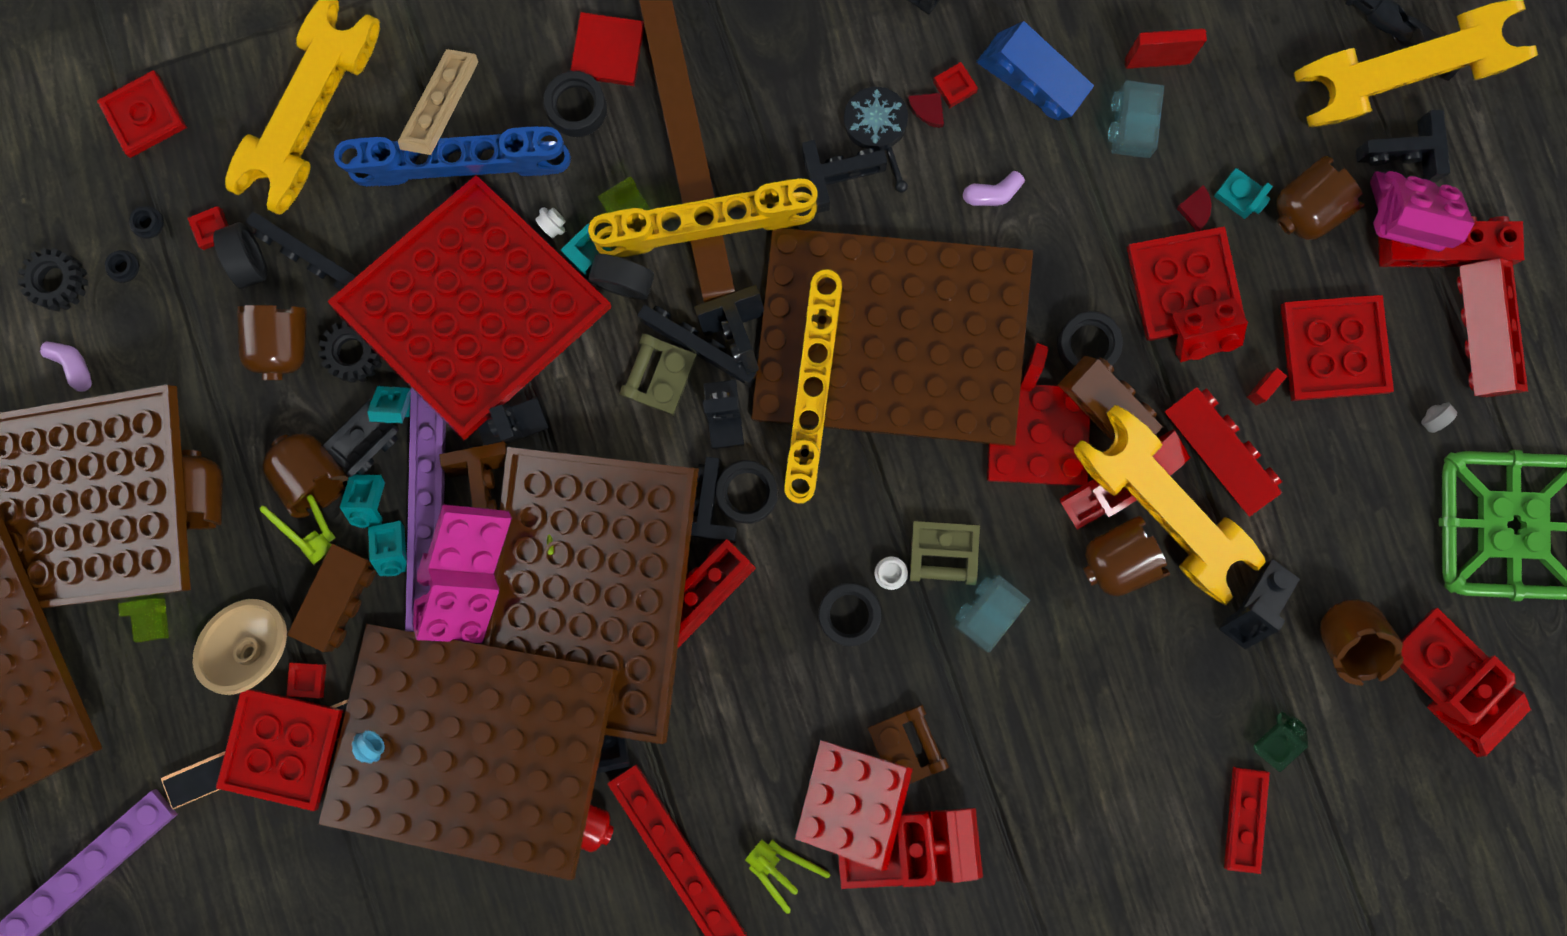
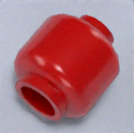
M590 804L581 849L595 852L601 844L607 845L614 831V826L609 825V812Z

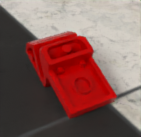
M1438 607L1432 609L1401 640L1403 644L1401 652L1403 663L1400 668L1433 699L1427 708L1476 757L1487 756L1531 710L1525 693L1513 687L1516 684L1515 674L1495 655L1488 657Z
M976 808L919 811L901 814L888 870H878L838 855L841 889L935 885L936 881L956 883L982 878L983 872Z

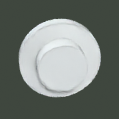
M543 207L539 210L540 215L536 218V221L546 234L554 238L557 234L562 235L565 232L563 224L566 221L556 209L551 208L548 210Z
M886 557L878 562L874 575L877 583L882 588L895 590L906 582L908 570L904 562L899 558Z

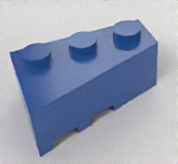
M1025 21L999 32L976 62L1036 104L1052 119L1061 120L1071 117L1094 87L1086 77Z

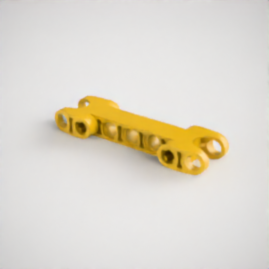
M318 0L308 13L296 39L297 47L306 51L261 138L251 134L246 135L234 153L225 179L226 189L236 195L242 194L257 179L269 178L270 189L268 192L267 209L279 215L291 206L308 178L310 163L300 157L345 71L347 70L355 75H359L369 61L378 39L380 30L379 19L369 14L361 18L354 27L348 30H337L338 0Z
M1501 1L1467 11L1457 16L1460 28L1458 32L1360 63L1358 62L1355 48H1350L1327 55L1294 72L1296 82H1321L1327 87L1330 95L1328 105L1324 109L1306 117L1308 126L1317 127L1336 124L1372 112L1369 96L1470 65L1474 80H1479L1502 73L1538 56L1536 45L1512 46L1505 41L1502 35V27L1505 20L1526 9L1524 1Z
M793 179L768 183L760 186L756 191L651 210H643L641 208L624 209L594 217L588 226V233L600 254L627 257L650 252L654 247L759 228L766 230L787 228L808 223L814 218L817 208V189L807 179ZM799 187H806L811 191L812 196L805 192H793ZM800 200H805V201H807V202H805V203H800V202H798V201H800ZM735 207H740L746 211V214L741 219H732L728 215L729 211ZM811 209V211H810V213H809L808 215H805V216H799V215H797V213L805 212V211ZM703 213L711 214L714 217L708 225H700L696 222V219ZM670 219H676L681 222L680 227L675 231H667L663 226ZM600 223L612 225L601 229L595 236V228ZM617 246L612 251H606L601 248Z
M831 270L817 272L812 278L784 486L787 497L795 503L809 501L813 497L817 482L842 293L841 279L837 273ZM824 278L833 279L837 285L835 291L830 295L821 294L817 288L820 280ZM820 316L826 317L824 324L819 323L818 318ZM817 343L823 344L828 350L827 358L821 363L813 362L808 354L810 347ZM810 377L819 378L823 383L821 394L817 396L808 395L804 389L805 381ZM811 410L818 415L819 423L815 428L807 429L801 425L800 416L804 411ZM802 449H807L809 451V455L807 457H803L801 455ZM795 479H804L808 482L810 489L804 493L796 492L792 487V482Z
M1114 405L1107 412V416L1115 431V439L1111 447L1104 452H1100L1082 440L1074 447L1075 455L1086 471L1110 494L1116 496L1125 487L1189 555L1179 565L1180 570L1207 595L1227 605L1233 598L1226 581L1229 567L1236 561L1241 560L1252 569L1258 571L1266 562L1263 554L1245 531L1232 520L1224 517L1215 525L1152 457L1162 447V443L1156 435L1130 412Z

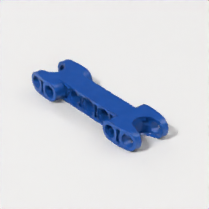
M520 127L507 129L502 134L440 138L432 154L421 165L416 164V159L422 153L400 150L397 141H391L385 137L345 140L338 144L334 151V159L337 165L342 170L348 172L351 179L361 186L400 185L409 179L515 172L520 176L558 174L564 172L571 162L570 152L564 145L561 134L553 127ZM551 135L557 138V142L541 141V139ZM350 148L356 149L357 156L349 164H344L342 162L344 151ZM485 150H494V154L489 160H480V156ZM457 151L461 152L459 160L453 163L448 162L450 154ZM561 152L565 154L561 164L551 165L548 163V160L556 158ZM356 173L369 174V176H367L366 178H358L356 176Z

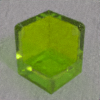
M631 176L598 196L607 213L630 208L650 210Z
M151 598L118 603L119 617H131L134 642L169 638L165 599Z

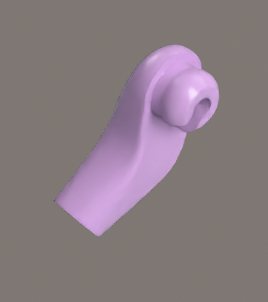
M1012 171L1004 180L996 185L971 184L964 189L963 199L966 203L973 206L1003 205L1009 202L1025 182V179L1019 172Z
M49 341L42 344L40 349L41 355L63 366L67 382L72 388L79 392H85L91 387L92 381L83 356L75 347Z

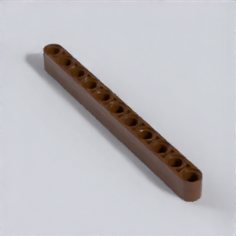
M639 0L682 203L715 198L672 0ZM703 213L697 217L696 222L700 225H708L714 217L711 214ZM723 235L691 241L704 303L734 293L735 289Z

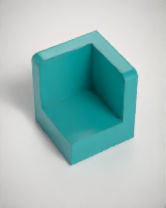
M589 224L561 249L565 258L587 280L589 279L595 256L600 254L588 233ZM601 247L606 251H612L610 247Z

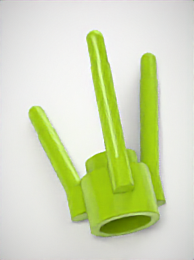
M309 494L307 500L322 534L319 535L315 530L303 539L267 507L261 506L260 511L301 549L313 565H316L326 557L331 546L330 542L336 537L329 530L313 495Z
M761 839L745 861L751 865L749 870L760 879L778 905L788 914L791 911L790 907L766 875L769 873L773 875L794 895L798 893V889L775 868L780 861L776 854L825 878L830 877V872L780 847L774 840L767 844Z

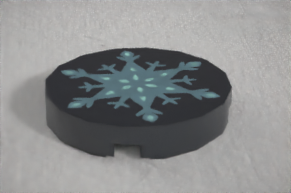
M869 87L860 90L851 97L845 107L844 126L847 135L856 145L862 148L863 146L874 148L876 151L891 148L902 139L907 128L908 111L905 102L897 93L885 87Z

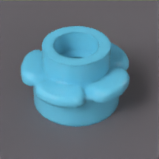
M368 730L363 734L354 736L352 752L357 760L373 763L381 758L380 754L384 752L385 745L378 734Z

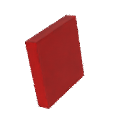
M580 12L571 71H582L600 82L635 86L645 26L644 21Z
M1206 29L1140 33L1125 57L1126 69L1190 64L1207 41Z
M154 70L97 100L125 155L129 158L187 128L159 74Z

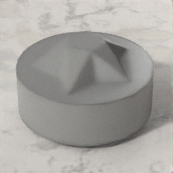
M1449 402L1431 406L1427 410L1421 424L1428 432H1437L1456 418L1457 411Z

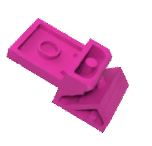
M1388 171L1387 173L1374 172L1370 185L1378 208L1377 216L1373 222L1378 236L1438 252L1446 247L1454 248L1465 242L1474 225V221L1459 189L1450 185L1438 187L1432 181L1414 176H1409L1406 179L1403 175L1393 171Z
M442 504L428 553H423L417 572V582L423 584V586H430L427 594H423V596L414 600L413 630L416 640L445 642L458 640L482 644L500 590L494 572L512 519L509 511Z

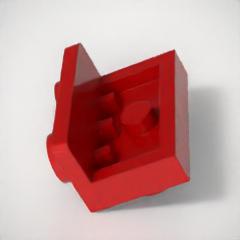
M1231 298L1174 313L1172 321L1178 331L1175 353L1181 363L1188 360H1199L1207 355L1222 351L1230 352L1243 346L1248 321L1237 300Z

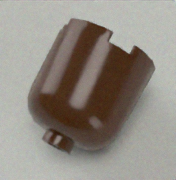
M1323 156L1278 194L1276 202L1280 218L1277 219V222L1288 235L1293 233L1306 240H1315L1328 233L1365 206L1363 202H1358L1357 199L1362 195L1358 184L1345 168L1338 172L1330 165L1334 161L1333 158Z
M276 305L237 306L239 357L242 365L251 372L262 373V380H283V374L293 373L300 369L305 358L307 308L291 306V309H277Z
M301 433L290 436L282 435L272 442V447L268 450L263 460V471L292 517L300 518L310 515L307 511L311 508L307 500L309 494L314 496L317 505L320 504L322 508H325L345 491L346 487L343 482L349 480L348 476L317 438Z
M182 450L186 527L190 530L214 529L216 525H221L222 470L211 459L202 457V452Z
M1140 515L1089 542L1085 552L1088 566L1084 567L1083 571L1091 586L1098 584L1103 592L1111 596H1121L1170 575L1168 569L1164 567L1167 563L1154 536L1147 537L1143 529L1146 523Z
M1360 599L1345 600L1331 607L1322 618L1320 625L1321 638L1339 677L1347 683L1361 686L1364 685L1363 681L1377 677L1379 681L1386 680L1403 663L1401 655L1403 644L1383 613L1371 602Z

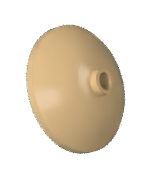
M259 599L241 600L219 611L206 624L195 644L193 669L199 682L215 693L232 695L249 690L264 680L279 662L286 645L287 628L282 614L268 602Z

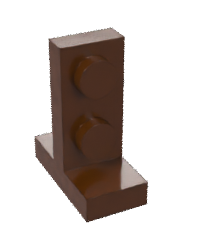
M505 441L439 454L441 468L449 478L469 474L473 508L498 510L496 500H492L491 489L495 488L492 469L505 467L508 447Z

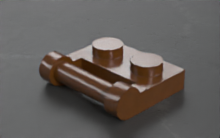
M923 704L867 727L880 758L913 768L909 784L949 768L946 757H941L924 715L927 713ZM909 721H912L929 760V763L920 766L902 725Z

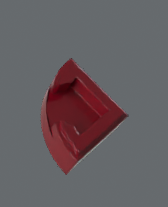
M940 93L908 96V105L913 114L931 127L943 128L944 120Z
M1204 185L1176 208L1196 231H1200L1205 226L1211 214V198Z

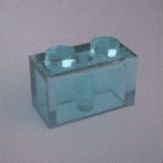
M1125 81L1121 89L1114 92L1112 111H1116L1115 122H1111L1108 132V142H1113L1111 153L1150 158L1156 151L1165 85Z
M995 575L992 579L987 576L975 590L979 596L973 604L970 605L966 602L955 616L958 623L954 628L987 653L991 652L1030 602L1028 597L1000 575Z

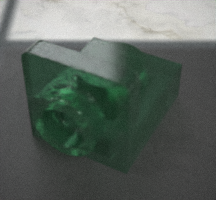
M1280 712L1277 715V724L1254 744V752L1278 772H1281L1309 747L1307 728L1298 718L1294 716L1290 718L1284 712Z

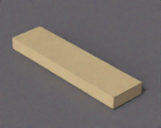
M449 49L445 50L397 141L400 150L427 155L432 154L478 64L476 54Z

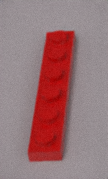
M635 764L607 783L705 936H747L639 766Z

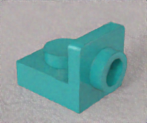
M1235 168L1215 193L1214 197L1243 219H1246L1252 212L1259 214L1271 199L1267 194L1273 186L1267 182L1262 187Z
M377 386L367 410L369 421L403 423L405 417H410V388Z
M381 475L349 476L340 509L351 525L366 528L382 524L383 518L377 510L385 485Z
M396 521L368 527L369 561L378 575L397 576L401 572H406L405 527L402 522Z

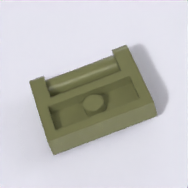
M642 334L639 344H641L639 353L626 386L622 385L619 395L674 416L697 359V354L663 342L650 335ZM655 350L662 353L648 391L645 394L638 391L652 352Z
M913 521L909 581L920 582L921 578L965 581L966 585H976L980 525ZM922 556L967 558L966 568L921 565Z

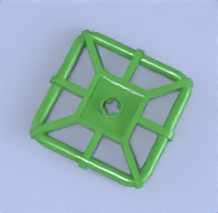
M1511 449L1509 452H1450L1444 458L1445 463L1442 471V518H1439V527H1442V573L1445 581L1444 587L1450 593L1455 592L1464 596L1506 597L1511 601H1522L1524 598L1567 600V570L1551 554V531L1567 532V523L1550 522V499L1567 483V455L1523 453L1522 450ZM1466 464L1506 465L1507 491H1489L1466 467ZM1522 466L1564 468L1539 493L1521 492ZM1456 475L1478 497V519L1457 518ZM1514 517L1521 523V529H1518L1517 534H1514V530L1507 526V523L1513 521ZM1457 528H1478V552L1457 571ZM1488 558H1507V584L1466 583V579ZM1522 559H1538L1564 586L1524 585L1522 583Z

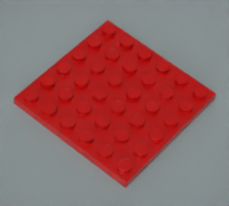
M477 175L327 301L331 308L463 440L479 428L487 418L491 417L490 408L501 404L504 405L611 309V303Z

